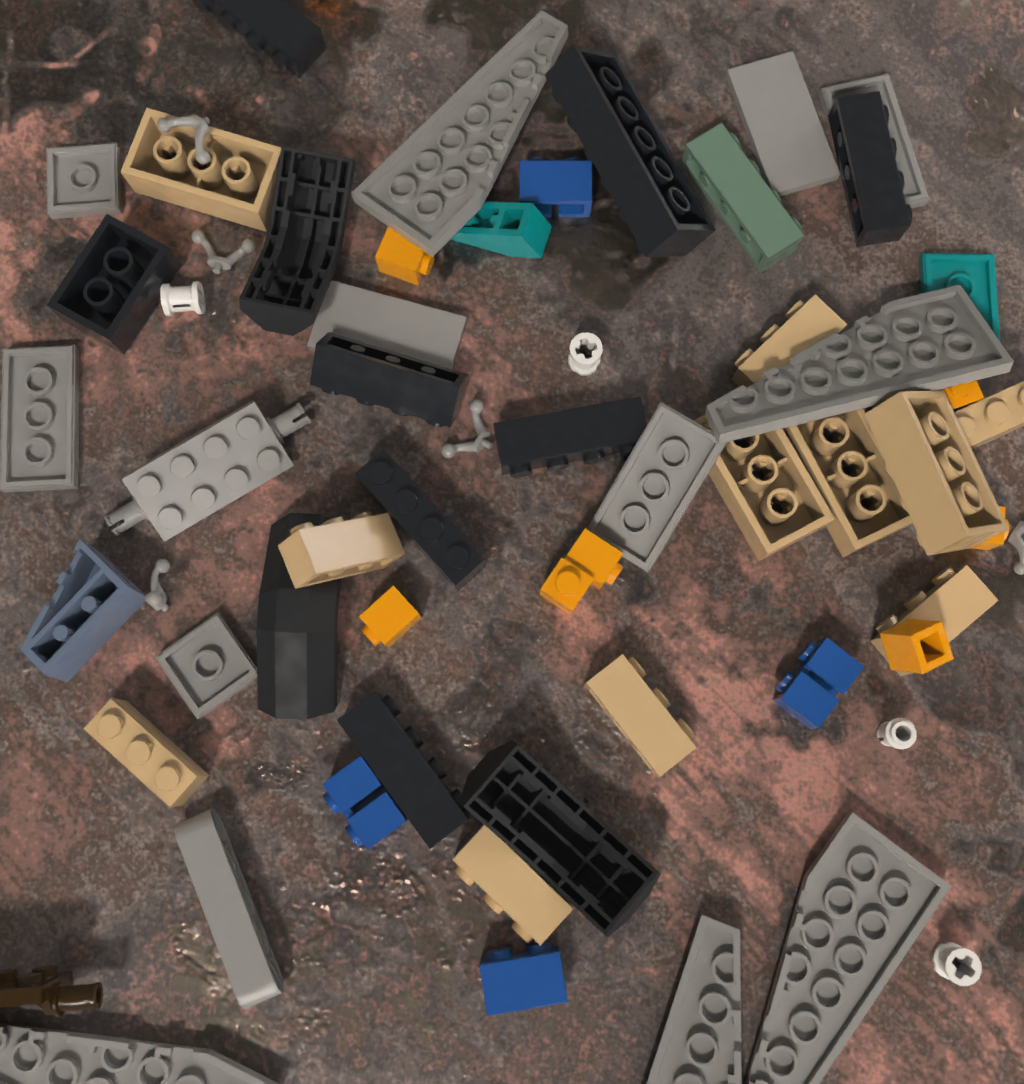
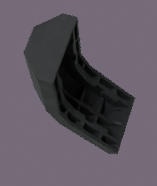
M281 146L267 236L263 249L239 297L240 310L264 331L294 336L314 324L336 271L344 240L356 166L354 159Z
M289 513L271 524L259 592L256 630L258 710L274 718L311 719L335 712L337 707V620L342 578L295 589L278 547L280 543L291 536L290 530L307 522H312L313 526H319L325 521L330 520V518L322 514Z
M513 740L490 750L468 775L459 799L461 805L540 873L606 937H609L626 923L650 895L661 873Z

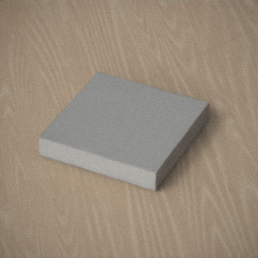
M117 143L46 148L47 214L51 219L122 214L121 149Z
M219 612L155 656L196 719H202L257 679L256 663Z

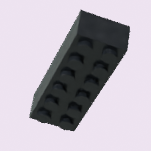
M572 45L545 74L551 86L552 96L564 109L570 128L577 133L584 145L586 157L594 163L601 176V184L613 197L618 206L617 212L619 216L628 224L632 231L636 247L645 257L686 256L716 231L713 223L617 55L612 52Z

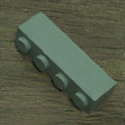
M720 123L686 144L681 160L682 164L760 272H763L797 250L804 237L799 221L795 217L790 216L784 209L779 194L765 183L761 177L758 165L753 160L747 158L741 150L740 142L734 133L728 132L725 126Z

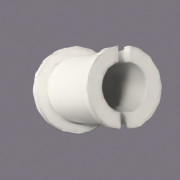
M894 718L880 724L876 735L877 738H884L880 743L885 746L906 749L914 744L917 738V731L911 721L905 718Z

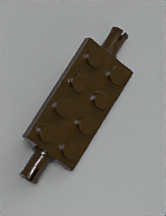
M57 965L33 968L32 973L18 975V969L0 970V1008L36 1004L43 1009L45 1015H55V1017L63 1016L67 1011L98 1010L101 1008L103 1002L101 982L73 985V971L58 972Z

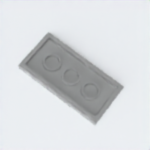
M790 51L727 69L725 78L762 178L768 187L775 189L781 197L836 181L840 176V172L794 52Z
M889 73L821 88L818 96L831 137L832 133L828 115L837 97L880 91L883 105H887L889 110L888 128L890 137L895 139L897 145L895 158L898 171H902L904 175L905 185L903 193L905 202L911 208L926 205L930 199Z
M332 280L314 322L307 347L309 350L315 351L316 343L328 332L453 369L467 324V317Z
M76 345L3 348L0 490L5 493L78 489L80 348Z
M660 402L587 530L623 553L622 557L646 572H650L728 442L718 444L711 430Z

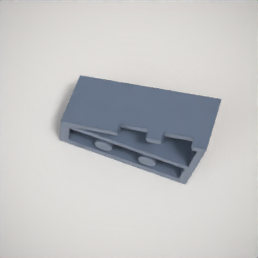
M81 539L78 540L74 548L77 553L67 572H61L56 581L60 585L48 606L43 605L20 648L44 675L67 683L145 602L146 596L100 550Z

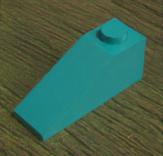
M484 202L482 208L450 240L510 257L541 259L552 226L533 203Z

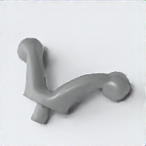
M192 114L172 119L160 118L158 120L157 127L163 133L169 132L172 127L191 126L196 131V160L202 165L210 161V154L203 147L204 138L210 132L208 127L210 120L208 117L200 118Z
M194 230L191 234L192 240L197 244H202L208 257L207 264L213 267L215 274H219L221 270L231 269L234 263L246 252L252 253L256 248L253 240L245 239L239 249L224 258L217 256L216 251L202 230Z
M475 399L469 405L474 427L478 435L475 441L454 445L444 444L441 453L445 458L453 457L455 452L479 453L484 447L492 448L493 443L488 441L490 431L485 428L479 413L484 408L480 400Z
M1020 521L1016 527L1009 524V533L1011 535L1008 542L1016 548L1020 560L1014 563L1013 570L1015 573L1023 575L1024 541L1021 536L1024 534V521Z
M159 559L155 563V568L150 576L151 592L145 596V601L155 611L161 609L165 612L169 609V606L166 604L167 595L159 583V574L166 573L170 569V563L166 559Z

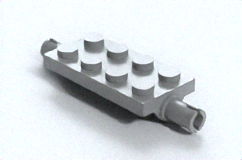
M253 400L123 475L121 480L132 494L133 500L112 513L104 515V519L108 527L113 525L111 531L116 536L146 519L152 523L165 542L294 466L281 444L284 442L283 438L312 422L299 402L292 408L270 419V417L265 418Z

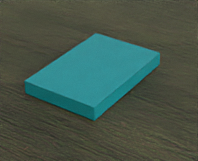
M922 253L918 258L920 294L961 285L1000 341L995 254Z

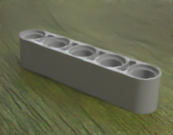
M211 808L177 823L174 826V832L178 846L238 1003L245 1010L283 993L284 982L218 812Z

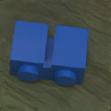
M531 158L528 161H520L519 203H533L544 217H551V204H558V217H590L592 206V162L583 161L579 158H567L564 161H547L544 158Z
M827 637L818 640L816 643L812 640L808 642L797 657L801 661L799 666L793 673L788 670L774 687L778 693L773 701L809 729H816L822 725L840 701L835 696L838 692L842 695L845 694L865 667Z
M363 756L358 757L322 784L327 791L323 794L326 803L335 814L341 811L346 816L349 823L345 827L346 832L358 847L363 844L367 850L408 821L406 815Z
M544 941L541 946L537 942L529 943L526 945V951L517 954L516 952L511 953L509 947L487 951V957L481 958L479 964L487 1016L568 1003L559 946H550V941Z

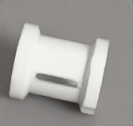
M199 281L193 282L191 286L171 287L170 284L161 285V304L166 316H174L175 312L195 311L197 314L205 313V294L203 286Z
M589 332L580 333L571 340L568 365L573 372L586 376L594 373L599 366L603 347L600 339L595 334ZM585 350V353L591 355V358L585 359L584 354H579V351Z
M953 942L938 944L932 952L933 968L940 976L950 979L953 983L960 986H970L980 978L982 964L979 957L973 951ZM955 957L960 963L958 969L952 964Z

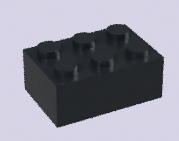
M106 214L47 303V306L64 322L125 354L160 300L161 285L170 284L182 265L168 246Z

